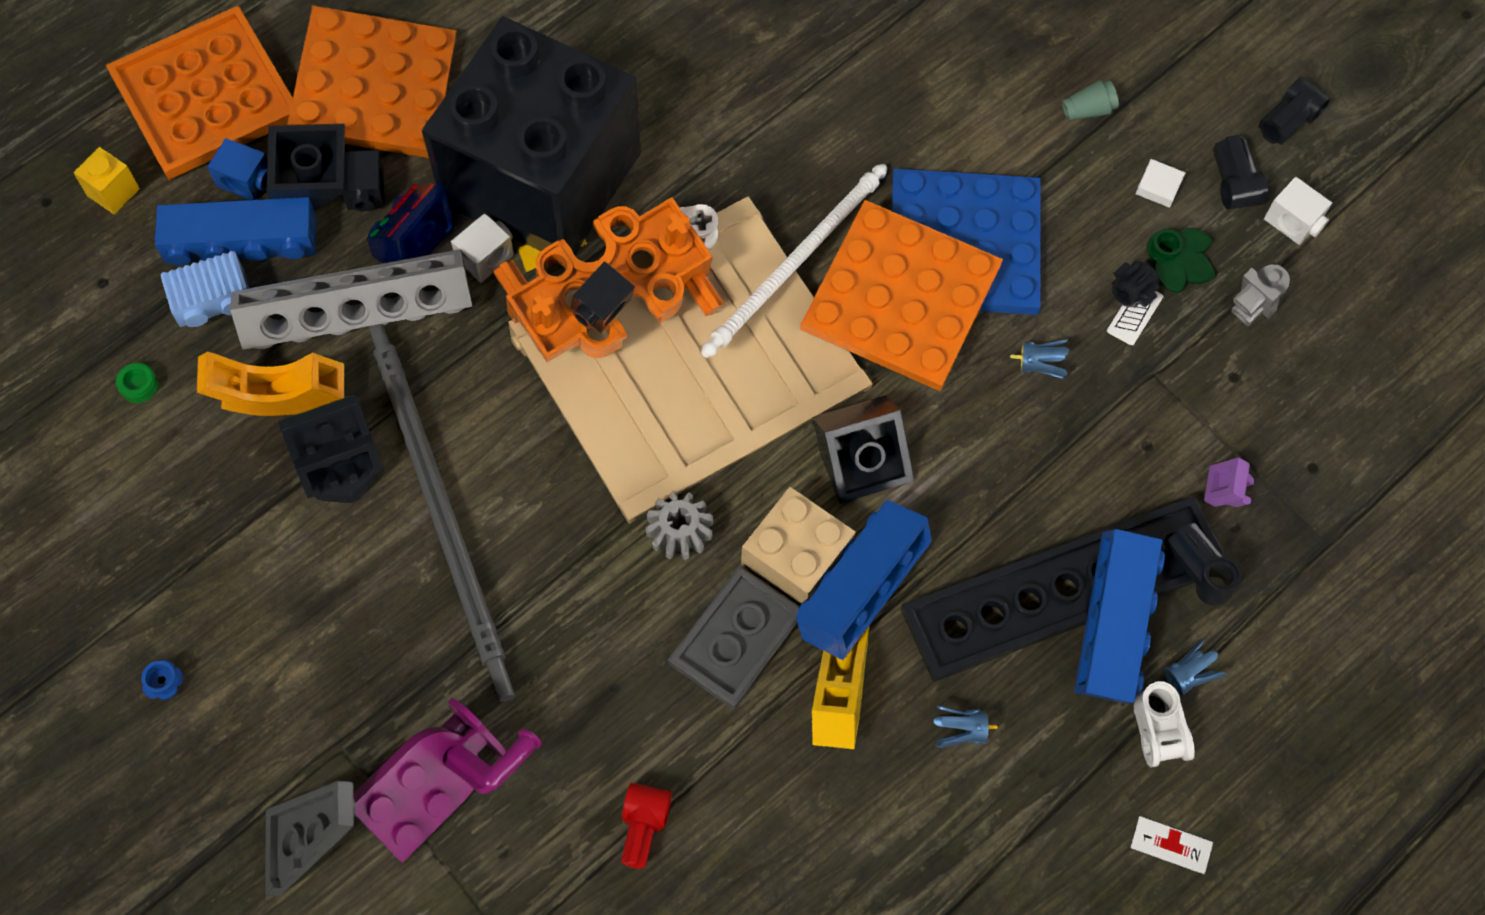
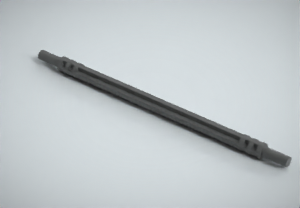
M383 324L368 326L376 348L373 354L378 363V369L390 397L470 625L472 637L480 654L482 665L488 667L499 701H508L515 697V693L503 662L506 655L501 647L500 638L497 635L495 624L492 621L407 383L404 369H402L395 345L390 344Z

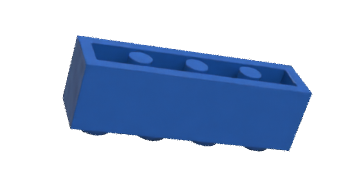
M309 197L157 205L155 247L165 264L171 263L180 266L187 265L190 262H199L200 260L206 261L207 258L213 259L215 255L221 256L223 253L228 254L230 251H235L238 259L262 261L266 258L274 257L299 259L303 256L316 255L317 216Z
M889 500L885 501L878 512H873L868 518L864 530L856 540H852L844 550L843 557L833 570H828L823 576L816 592L799 607L796 620L802 640L843 660L932 542L928 518Z
M1118 529L1102 533L1074 693L1118 703H1134L1135 696L1137 697L1141 693L1144 681L1143 673L1140 672L1142 656L1147 654L1151 641L1150 632L1147 631L1149 615L1154 613L1158 600L1157 592L1154 591L1156 575H1159L1162 571L1165 559L1164 552L1161 551L1162 539Z

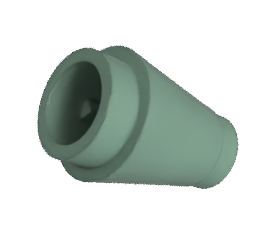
M1098 80L1067 99L1062 100V108L1068 121L1109 115L1111 110L1119 107L1117 93L1110 80L1105 82Z

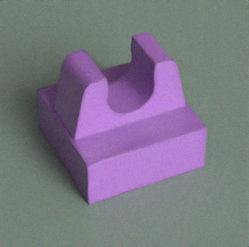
M1238 457L1211 465L1204 501L1214 507L1225 504L1240 507L1250 504L1251 498L1245 496L1246 487L1254 485V478L1249 474L1250 463Z

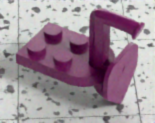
M451 698L447 703L453 715L442 727L428 728L412 736L353 794L356 804L355 816L403 863L465 801L473 789L480 794H486L498 789L530 756L534 749L541 747V740L531 731L523 729L518 733L519 738L506 751L470 710L454 698ZM466 728L468 729L463 736L460 735ZM484 746L499 758L492 767L478 758L477 753Z

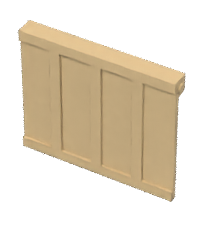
M749 196L716 213L718 216V240L711 249H708L713 259L709 275L706 276L725 304L716 313L705 316L687 288H685L679 311L660 324L658 319L648 310L646 303L642 299L632 296L631 301L616 316V319L622 324L627 333V338L622 340L620 349L603 358H593L586 355L580 347H574L547 363L521 323L514 324L512 320L508 322L510 335L512 336L511 341L514 347L530 360L628 523L635 521L637 517L655 508V501L658 498L668 501L672 491L677 495L813 420L812 417L821 415L872 387V382L864 370L859 367L849 351L800 330L801 322L814 297L796 270L732 336V340L725 348L719 347L717 349L718 352L712 357L705 358L702 356L703 344L711 340V333L718 326H722L787 258L763 222L761 213ZM703 225L698 226L699 231L705 230ZM643 251L633 256L632 262L636 267L646 269L654 263V258L648 251ZM659 288L653 292L658 299L663 301L674 297L673 293L667 288ZM577 290L570 291L566 295L565 301L570 307L573 294ZM592 328L587 333L595 341H602L608 337V332L605 329L600 333L595 328Z

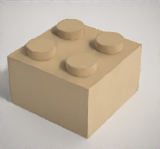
M789 487L742 546L741 564L801 605L806 599L812 597L819 588L826 572L830 569L833 570L843 557L844 550L854 540L856 531Z

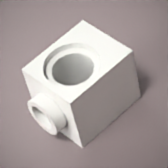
M1295 177L1275 198L1264 220L1300 245L1309 234L1316 237L1326 226L1329 219L1325 217V214L1332 202Z
M485 213L451 241L453 250L461 249L465 269L480 283L493 273V270L499 267V264L504 261L507 262L514 256L511 243L513 236L509 229L500 221L495 223Z

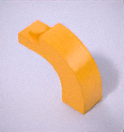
M207 351L198 357L197 393L221 400V409L259 416L300 414L344 398V363L312 352L291 364L261 367L244 364Z

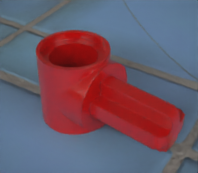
M630 782L622 812V820L629 826L621 863L626 867L632 869H644L646 867L653 834L665 828L672 791Z

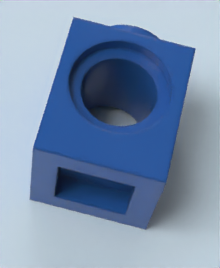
M225 138L207 166L216 187L249 200H257L260 193L267 189L268 160L265 153Z

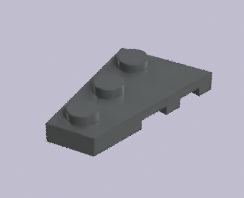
M336 781L266 809L265 896H281L354 826L353 817L356 804L353 799V782Z

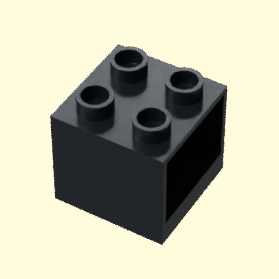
M502 16L422 129L441 204L474 220H477L485 213L495 223L497 221L502 222L511 232L513 239L539 251H542L556 241L564 239L575 255L593 228V221L602 214L641 154L636 77Z

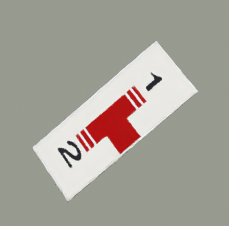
M1139 816L1131 848L1205 874L1213 842Z

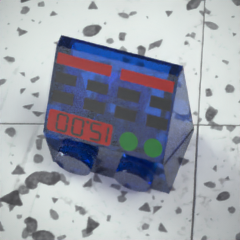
M439 183L413 184L405 194H401L396 198L390 212L382 221H377L371 227L366 238L372 256L382 263H389L426 256L433 251L454 226L444 186Z

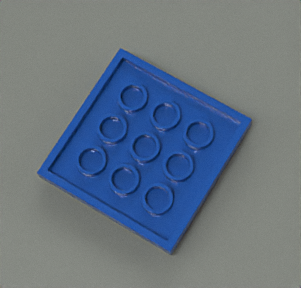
M894 169L892 176V212L1003 259L1002 265L980 311L1038 315L1040 310V178Z

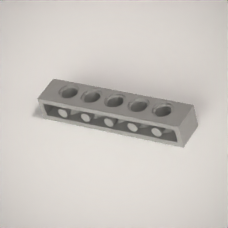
M459 249L232 291L230 311L242 350L251 348L262 350L277 343L288 341L304 342L314 336L325 334L342 335L351 329L378 324L385 326L389 322L404 319L416 321L424 318L426 315L442 312L448 314L457 313L464 308L472 307L462 251ZM427 285L438 287L433 291L422 290ZM390 292L399 294L396 298L384 297L385 294ZM358 300L361 303L358 305H348L345 302ZM311 307H319L323 310L321 312L314 313L308 311L307 309ZM279 314L284 316V318L275 320L269 316Z

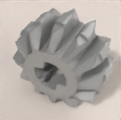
M674 491L670 493L669 503L658 498L655 501L657 510H650L647 513V521L650 525L646 527V535L649 538H654L652 542L653 549L659 551L666 548V557L669 560L674 557L676 551H681V557L684 560L689 559V549H693L701 554L704 551L702 541H710L712 539V530L708 527L713 525V516L705 513L707 508L704 500L693 504V494L690 492L685 495L683 500H678V495ZM679 522L686 523V525H682L679 530L673 528L677 527L679 525Z

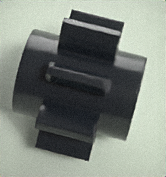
M1135 261L1130 266L1125 262L1113 273L1116 279L1111 282L1113 285L1112 293L1123 306L1136 308L1141 304L1146 308L1158 297L1155 291L1159 288V278L1156 271L1150 265Z

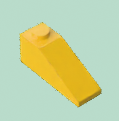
M869 626L843 660L823 651L812 707L813 745L855 749Z

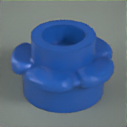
M168 660L151 662L144 668L141 675L144 694L151 699L159 697L161 700H166L173 697L177 693V687L183 682L182 671L179 668H175L174 663ZM161 677L166 678L163 684L158 682Z

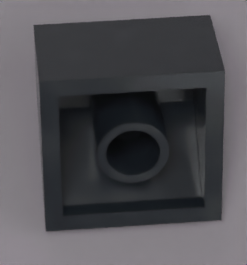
M345 124L269 126L267 193L269 199L309 197L314 211L345 192Z
M886 395L812 417L819 451L840 504L914 481L901 411Z

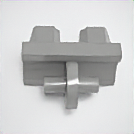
M1273 264L1263 267L1258 273L1251 268L1243 276L1241 292L1233 300L1235 306L1232 308V313L1248 327L1261 314L1269 319L1277 311L1280 296L1285 294L1289 288L1290 278L1288 272L1283 267Z

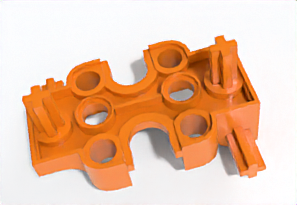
M673 197L641 216L626 206L612 208L598 216V219L593 221V226L598 235L604 240L606 251L595 262L579 260L573 254L570 246L562 239L547 246L538 254L536 259V278L530 282L526 281L513 260L504 261L499 264L497 269L493 270V273L508 294L506 295L509 316L514 324L521 323L546 363L574 347H580L590 357L603 358L620 349L622 340L627 338V333L622 324L615 317L605 328L608 332V337L602 341L592 340L587 333L594 327L589 329L578 322L573 315V310L565 301L566 295L570 291L578 290L604 261L635 286L633 296L642 299L646 303L648 310L658 319L660 324L679 311L685 288H687L705 316L716 313L719 308L725 305L706 277L709 275L713 256L690 224L689 217L683 214ZM621 225L628 227L631 233L628 236L619 237L611 230ZM645 250L653 255L654 263L646 269L636 267L632 262V256L637 251ZM553 264H559L566 269L565 273L558 277L548 275L545 270ZM659 288H667L673 293L674 297L663 301L658 299L653 292Z

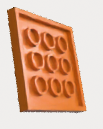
M235 6L106 65L168 180L211 161L225 138L245 145L268 134L269 126H281L288 123L293 97L239 6Z
M312 6L287 125L345 124V145L429 158L422 129L446 96L456 41V30Z
M864 200L801 322L800 330L941 392L1002 265L1003 259Z

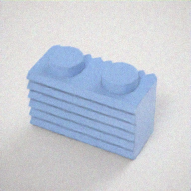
M230 251L228 254L223 253L221 256L215 255L213 259L200 260L198 263H192L190 266L185 265L183 268L178 267L176 270H170L168 273L163 272L160 275L171 313L179 327H198L205 324L208 318L223 313L225 315H232L230 311L232 291L249 289L243 267L235 251Z

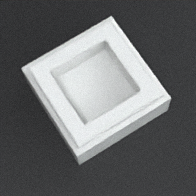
M1151 159L1136 194L1170 208L1185 172Z

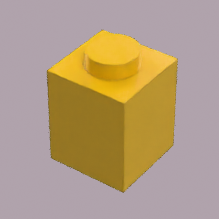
M98 147L73 172L86 195L114 215L140 190L128 166L101 147Z

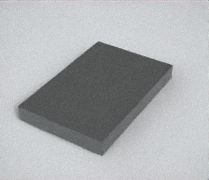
M739 566L669 657L668 664L735 710L798 625L796 616L800 606Z

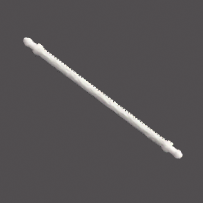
M885 164L876 165L871 173H865L857 186L752 293L743 305L722 326H718L711 333V340L703 344L701 351L703 357H712L718 352L717 349L719 347L725 348L732 340V336L753 316L764 302L773 295L853 209L879 186V180L886 176L887 166Z

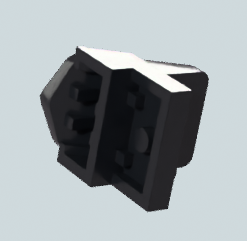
M356 394L278 421L307 499L315 497L324 502L353 504L375 482L377 474L383 472Z

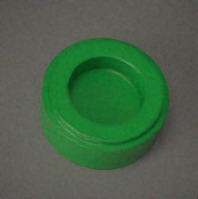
M144 363L128 364L119 371L116 377L118 391L125 400L131 403L146 402L158 390L159 382L157 376Z

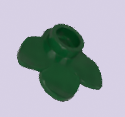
M1164 229L1154 233L1148 240L1146 250L1150 259L1155 262V271L1159 282L1169 291L1179 294L1186 282L1202 284L1213 280L1215 277L1214 270L1203 255V252L1210 246L1212 238L1195 229H1185L1178 233L1174 230ZM1160 247H1166L1170 252L1163 251Z

